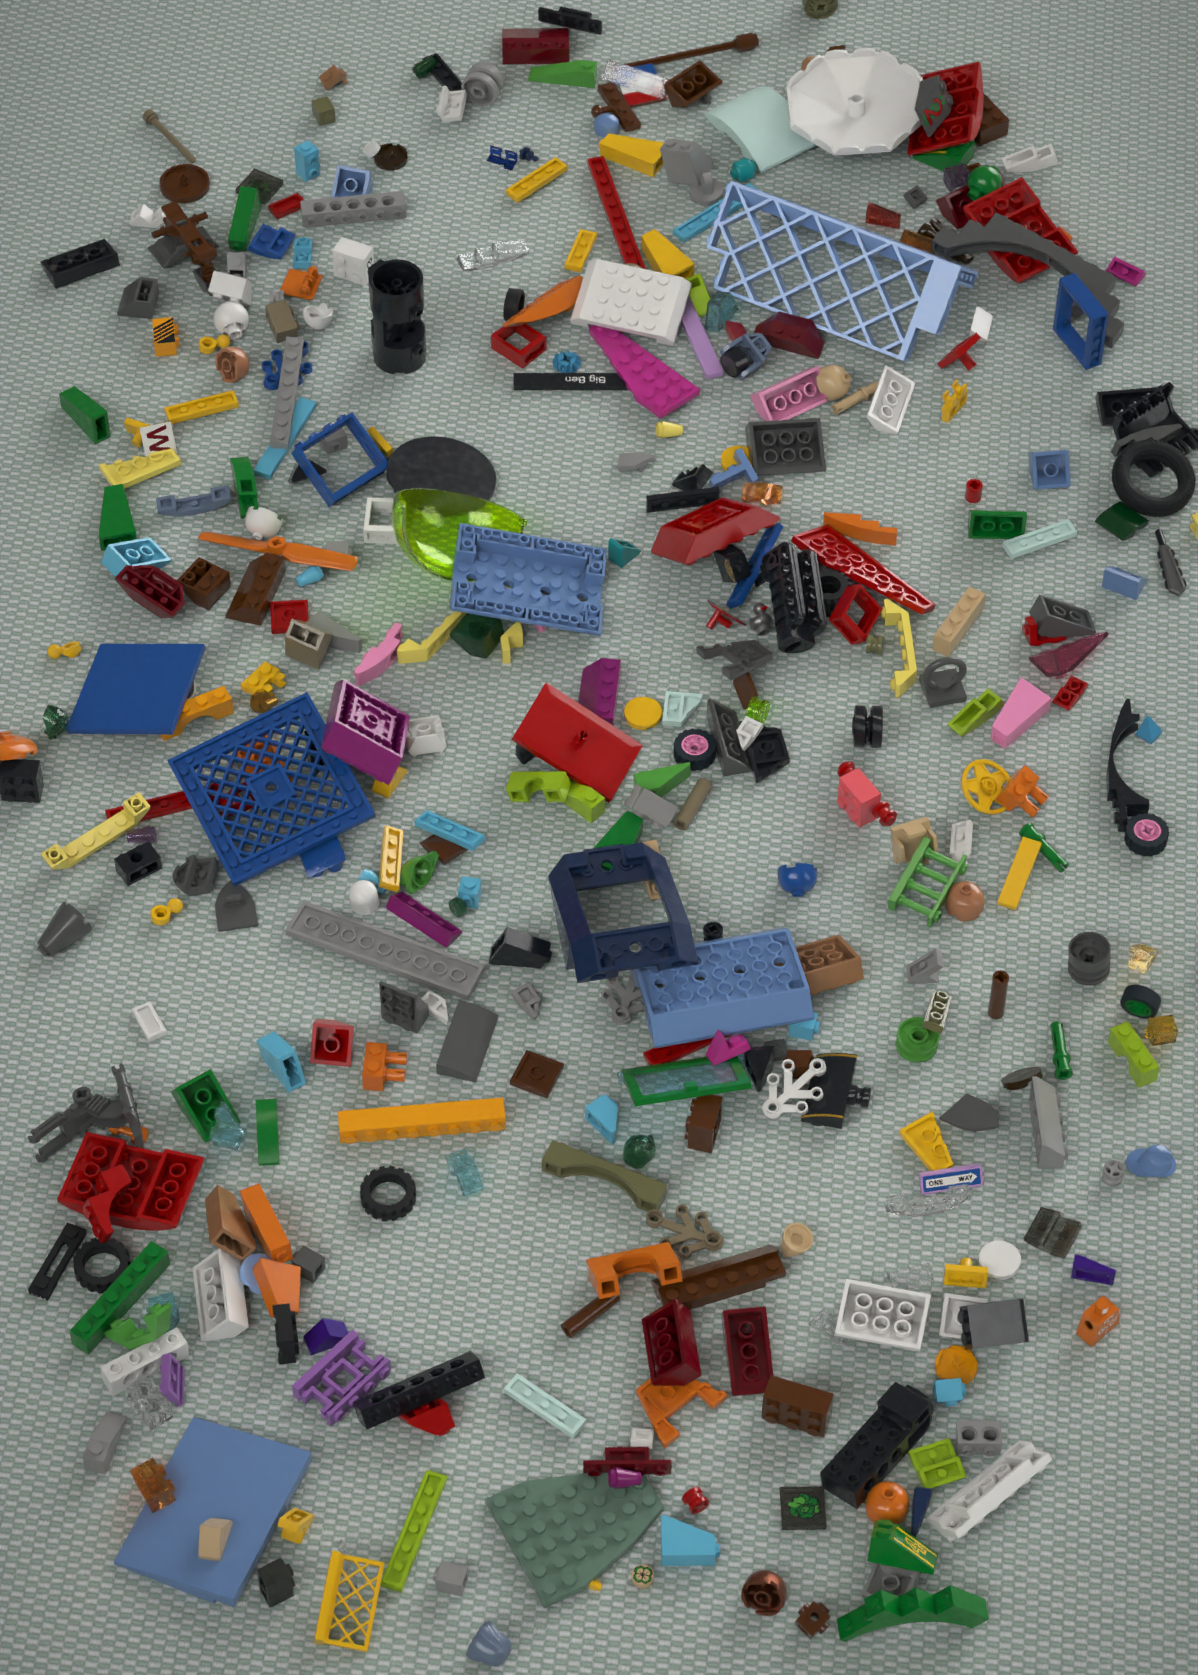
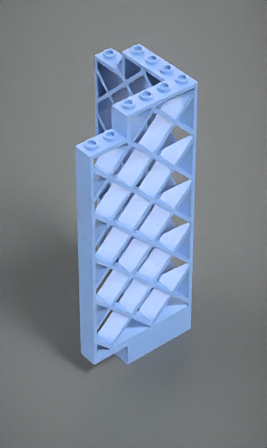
M730 181V184H727L725 188L726 195L719 205L718 217L714 219V228L706 241V248L725 255L720 261L719 273L713 280L714 289L776 313L780 311L798 316L790 297L811 288L820 310L804 318L815 320L823 316L827 327L814 322L816 328L906 362L910 359L920 329L935 335H941L959 285L973 289L979 273L966 266L734 181ZM732 201L741 202L745 210L726 219ZM761 210L781 217L784 225L764 235L755 213ZM748 217L757 238L737 248L728 226ZM801 225L821 232L824 240L802 249L794 227ZM787 231L796 253L776 263L767 241ZM721 232L730 252L716 247ZM841 240L861 248L863 255L842 264L833 242ZM760 245L769 267L748 276L740 254ZM827 246L836 268L815 278L806 256ZM879 254L901 263L903 270L881 279L872 257ZM732 260H734L742 280L723 288ZM799 260L808 282L787 291L779 269ZM866 261L875 283L854 293L845 271ZM918 269L929 273L922 293L912 273ZM772 273L781 295L762 303L756 295L752 282ZM838 274L847 297L827 306L818 284ZM906 275L915 298L894 308L885 285ZM745 286L749 297L734 291ZM878 289L887 312L866 321L857 299ZM784 301L788 312L773 306ZM851 303L860 325L843 333L838 332L830 312ZM917 304L905 335L897 314ZM890 317L899 340L880 348L876 345L869 327ZM863 331L867 342L851 336ZM902 346L899 354L891 352L892 350Z

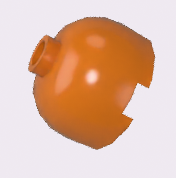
M885 1481L876 1484L870 1489L866 1497L865 1511L867 1516L873 1523H875V1520L886 1519L892 1521L893 1524H901L904 1522L909 1511L910 1502L907 1492L902 1486L894 1482Z

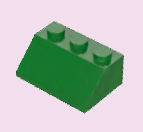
M969 510L968 538L1012 539L1025 534L1027 512L1015 510Z

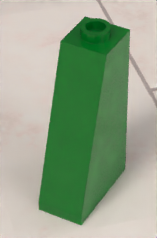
M240 186L228 236L229 247L234 251H247L262 207L257 188Z
M75 386L59 393L61 407L94 444L111 437L108 413L102 406Z
M123 484L104 487L99 528L101 551L106 550L109 544L137 539Z
M627 810L594 848L638 843L643 832V819ZM603 863L601 865L605 871L612 869L610 863Z

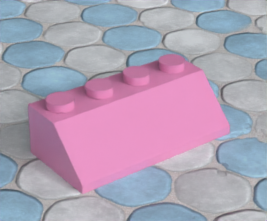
M819 366L809 367L750 394L756 412L764 421L788 420L827 402L826 395L820 393L817 386L816 377L820 375Z

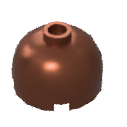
M769 1570L756 1571L745 1581L741 1591V1599L748 1609L749 1607L756 1609L755 1613L758 1615H776L786 1602L787 1587L784 1580L777 1573Z

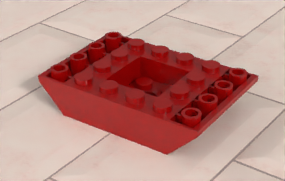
M722 497L662 525L651 552L654 555L678 563L692 565L699 558L709 557L716 550L726 549L731 543H738L748 535L751 536L759 533V530L762 528L774 526V523L779 521L780 517L760 507Z

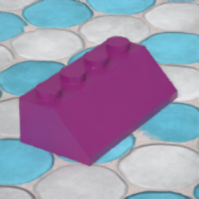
M601 658L583 668L578 703L614 726L621 675V660Z

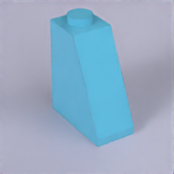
M274 1031L256 1040L262 1058L288 1093L306 1084L296 1050Z
M661 1515L662 1566H715L716 1557H720V1544L715 1543L714 1534L669 1516Z

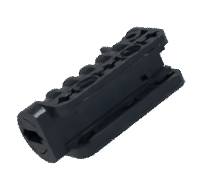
M782 542L762 557L761 573L758 574L754 583L756 587H759L763 583L769 582L778 649L784 653H801L814 647L815 637L822 633L827 625L818 559L815 551L806 549L801 553H797L793 544Z

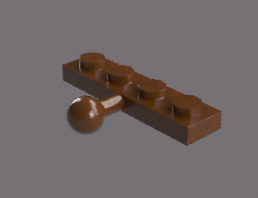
M614 82L598 85L597 91L607 106H593L591 109L592 116L596 118L600 114L612 112L618 118L619 124L625 132L641 129L640 121Z

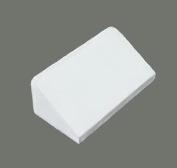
M976 306L970 336L977 332L981 337L978 341L987 342L993 315Z

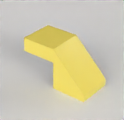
M515 622L500 637L503 664L510 663V648L523 647L521 622Z

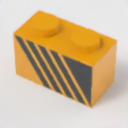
M174 317L152 319L155 357L177 355L176 348H179L180 344L179 337L175 335H179L178 324H174Z

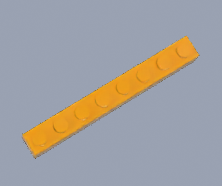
M503 1097L338 1111L340 1143L347 1144L363 1141L374 1142L376 1140L413 1139L423 1136L435 1137L447 1134L457 1135L459 1133L506 1130Z

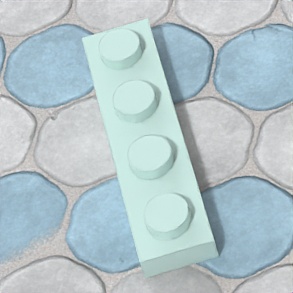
M1067 519L1003 541L1002 547L1009 557L1013 559L1076 537L1077 530Z
M518 1373L504 1387L505 1394L572 1439L586 1425L584 1417Z

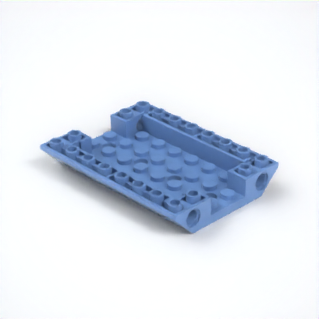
M460 523L454 552L449 609L600 636L603 605H600L601 590L605 577L607 549ZM467 579H473L475 582H469ZM504 585H509V586H511L512 588H511V589H507V588H505ZM545 591L549 595H543L541 592ZM578 598H583V599H585L586 601H584V602L579 601Z
M782 927L694 943L698 959L697 965L659 971L657 966L631 970L635 986L640 988L644 1001L645 1018L654 1048L714 1038L717 1030L723 1036L814 1020L810 989L788 928ZM775 963H782L783 966H776V965H774V964H775ZM736 970H742V971H744V973L739 974V973H736L735 971H736ZM697 977H703L704 980L699 981V980H696L695 978H697ZM663 984L665 987L658 988L656 985Z

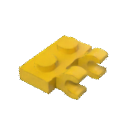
M958 379L952 384V389L955 391L952 397L949 395V390H946L942 395L945 402L941 409L942 421L946 423L967 402V384L964 383L960 386Z
M265 661L240 686L241 690L250 695L268 692L272 698L274 694L271 692L273 687L270 684L273 683L282 689L287 682L283 681L286 676L280 673L278 668Z

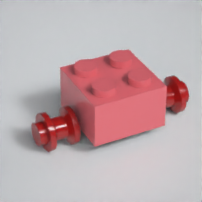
M852 761L843 762L837 772L839 775L838 806L846 811L849 819L855 822L859 828L879 817V823L882 826H891L896 821L897 813L895 810H889L890 805L886 801L880 803L881 793L859 768L855 769V764Z

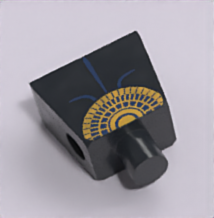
M729 544L726 549L713 552L723 582L736 583L751 575L750 565L747 562L745 553L741 549Z

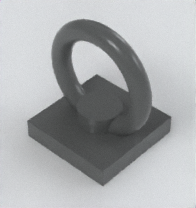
M940 658L928 665L923 674L919 675V681L929 708L967 701V695L961 682L967 672V667L960 658ZM948 664L959 667V672H957L956 668L933 672L937 668Z

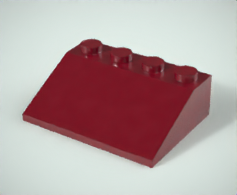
M569 28L502 29L503 65L569 62Z

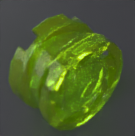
M754 696L748 705L745 717L748 716L763 724L769 712L770 701H761L759 697Z

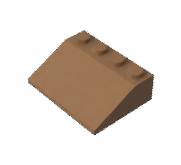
M839 934L795 947L810 989V995H817L825 990H834L839 986L854 984L864 979L861 957ZM775 963V964H774V965H776V966H783L782 963Z

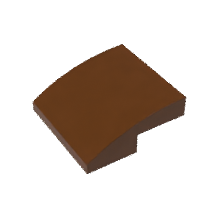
M434 834L420 842V845L428 853L436 851L439 855L438 859L443 865L468 851V849Z

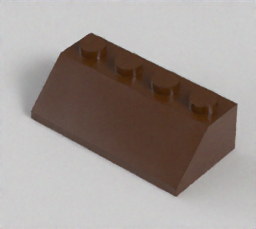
M266 553L250 561L225 615L226 618L259 626L262 625L270 608V602L273 601L285 575V557Z

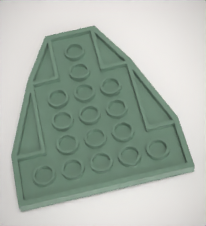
M588 1473L524 1481L485 1499V1504L544 1608L587 1589L590 1582L597 1580L640 1540L664 1511V1505L646 1475L641 1476V1485L620 1489L609 1487L608 1473H601L597 1477H591Z

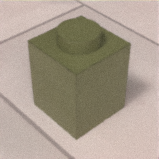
M327 96L311 101L312 114L319 126L336 121L335 108Z

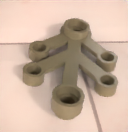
M683 1204L676 1207V1216L682 1220L684 1226L664 1219L662 1212L658 1209H651L646 1214V1223L651 1228H658L660 1226L679 1233V1235L670 1238H662L659 1244L669 1242L672 1247L692 1239L699 1241L691 1245L684 1244L680 1246L679 1256L682 1259H688L692 1253L703 1249L717 1251L723 1246L724 1239L722 1235L712 1230L708 1222V1215L705 1212H698L695 1215V1223L702 1227L704 1233L696 1230L688 1214V1207Z

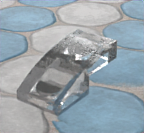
M339 1540L338 1551L341 1554L353 1556L343 1540ZM344 1560L342 1569L349 1576L353 1573L351 1568L354 1567V1563ZM354 1575L350 1578V1581L357 1589V1578ZM345 1581L344 1583L348 1591L352 1592V1588L350 1587L348 1582Z

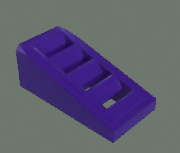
M1075 1254L1071 1278L1107 1285L1114 1284L1116 1270Z

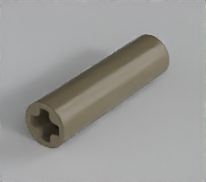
M705 778L698 779L673 821L676 828L687 830L712 788L709 780Z

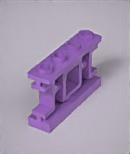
M352 1329L292 1385L293 1397L298 1401L302 1400L304 1404L308 1403L312 1398L316 1399L324 1406L320 1411L321 1418L326 1419L327 1424L332 1426L336 1422H340L349 1409L354 1408V1401L361 1399L366 1393H371L381 1379L384 1380L389 1376L391 1372L390 1360L388 1358L384 1359V1356L381 1354L374 1361L362 1352L366 1348L365 1341L363 1339L360 1340L359 1334ZM351 1353L357 1359L353 1365L345 1360ZM364 1365L371 1370L366 1377L359 1371ZM343 1369L355 1378L344 1389L332 1381ZM321 1381L327 1387L323 1393L315 1388ZM333 1394L342 1399L335 1406L329 1399Z

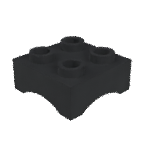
M290 1303L272 1305L273 1316L277 1321L275 1323L276 1344L280 1348L278 1352L279 1365L296 1363L295 1354L300 1353L295 1311H290Z

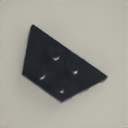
M763 725L761 732L746 749L756 783L790 762L784 737L779 728H768Z

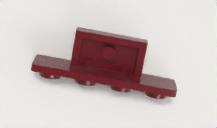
M605 1447V1460H584L583 1473H588L591 1477H597L601 1473H608L609 1469L617 1467L641 1472V1476H665L666 1474H671L672 1460H649V1447Z

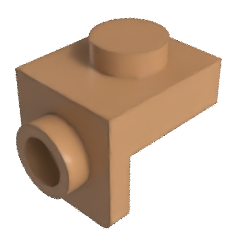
M332 65L319 76L327 90H330L339 81H342L345 85L348 84L345 78L347 76L342 68L338 69L335 65Z

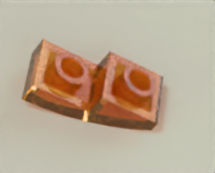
M743 483L741 500L744 503L761 501L763 505L780 504L783 487L769 483Z

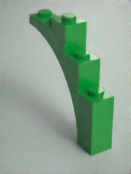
M950 1585L935 1594L915 1587L899 1597L879 1590L866 1597L864 1605L836 1619L840 1640L847 1642L874 1630L908 1623L944 1622L974 1628L989 1620V1615L984 1598Z

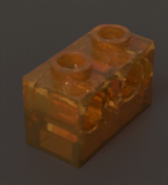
M154 1458L129 1470L152 1514L176 1501L173 1495L176 1489L170 1479L166 1481L164 1476L167 1473L161 1463L157 1465Z

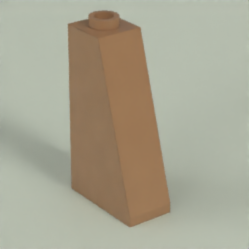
M217 1185L205 1199L209 1241L211 1244L244 1261L257 1248V1245L235 1195Z

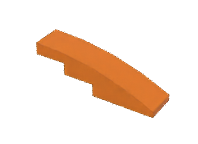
M824 512L823 526L828 524L841 535L861 541L896 546L897 528L879 527V521L861 520V514Z

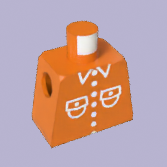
M1102 1296L1083 1312L1076 1334L1089 1346L1093 1347L1119 1324V1308L1108 1298Z

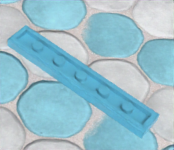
M751 183L746 184V186L757 189ZM722 200L673 229V235L683 243H686L713 226L714 219L718 217L719 205ZM733 200L727 217L744 207L743 204Z
M299 397L296 402L289 449L317 406L315 401ZM269 445L254 468V475L271 479L289 449L270 448Z

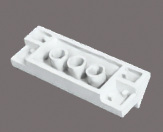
M1019 1440L926 1518L927 1521L950 1543L956 1538L959 1539L966 1536L968 1530L974 1525L981 1523L987 1514L998 1509L1000 1504L1005 1499L1012 1497L1018 1488L1029 1483L1031 1477L1037 1472L1043 1471L1046 1465L1052 1461L1050 1454L1036 1450L1031 1442Z

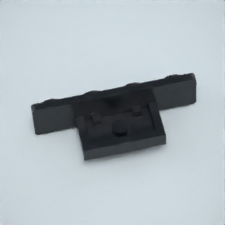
M560 6L558 11L543 7L538 9V20L541 22L598 35L602 34V21L592 19V13Z

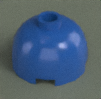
M795 863L796 867L787 868V865L780 866L777 869L778 882L785 892L792 894L793 897H802L804 893L814 888L817 882V868H814V865Z

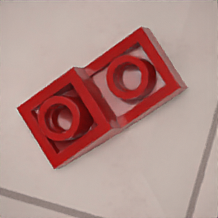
M1071 675L1065 686L1060 688L1052 703L1070 711L1088 688V683Z

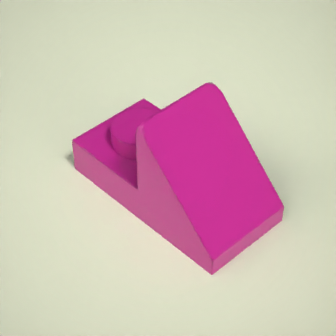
M717 1030L706 1052V1057L715 1066L750 1050V1046L742 1034L732 1036L726 1041L723 1034Z

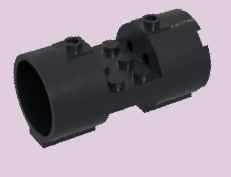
M380 259L368 268L370 308L373 313L371 337L374 362L379 369L386 373L395 375V372H405V374H409L422 367L426 360V330L421 320V314L424 309L423 273L417 265L406 260L393 259L383 261Z

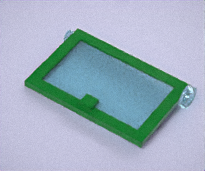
M744 1053L715 1066L711 1064L707 1057L623 1069L620 1070L621 1072H617L619 1084L625 1083L634 1106L751 1089V1082L744 1070L746 1067Z

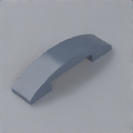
M229 485L210 488L211 493L181 499H175L174 495L156 498L158 514L189 516L215 510L231 501Z

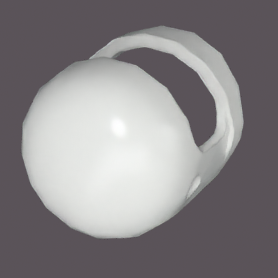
M359 880L350 887V906L355 913L369 915L379 907V896L373 883L367 880Z

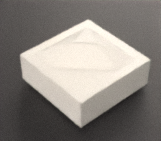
M632 1428L630 1447H649V1449H652L654 1430Z

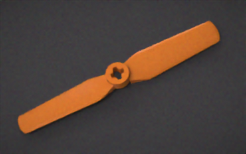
M207 531L202 532L198 536V539L281 555L285 557L286 561L292 563L352 571L358 562L357 556L304 544L287 543L283 537H273L266 542Z

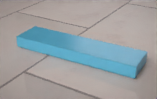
M428 810L414 820L416 827L471 851H474L485 841L483 834Z

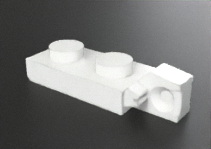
M971 820L952 824L950 842L952 860L959 862L963 854L967 856V859L970 858L973 830Z

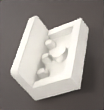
M443 86L439 94L440 101L436 109L437 115L440 116L443 123L462 121L467 92L465 90L449 91L447 86Z

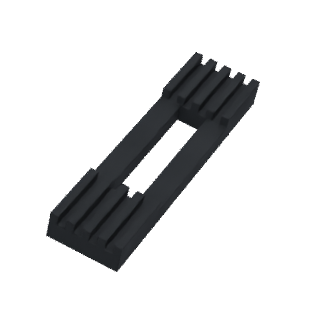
M68 1222L66 1223L28 1288L29 1294L33 1293L34 1296H41L42 1299L49 1300L62 1273L87 1234L86 1229ZM66 1244L68 1249L52 1277L46 1276L61 1247Z

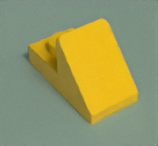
M295 1507L279 1518L277 1525L283 1528L281 1537L301 1544L314 1519V1514Z

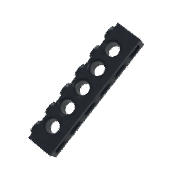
M469 1351L353 1402L359 1422L368 1430L484 1379L485 1375L480 1359Z

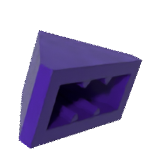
M322 1318L303 1338L310 1355H314L333 1348L348 1334L344 1322Z

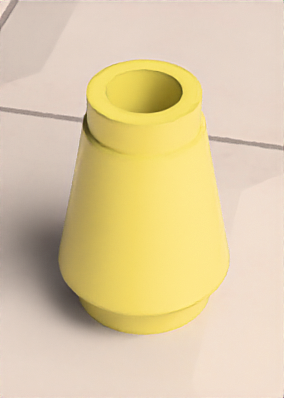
M666 421L657 422L655 427L656 437L663 439L682 436L683 426Z

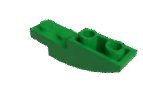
M249 457L230 458L240 518L245 519L249 507L254 506L253 510H258L255 478Z

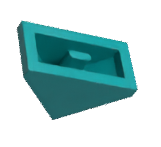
M610 538L608 541V559L621 568L641 552L640 549L628 541Z

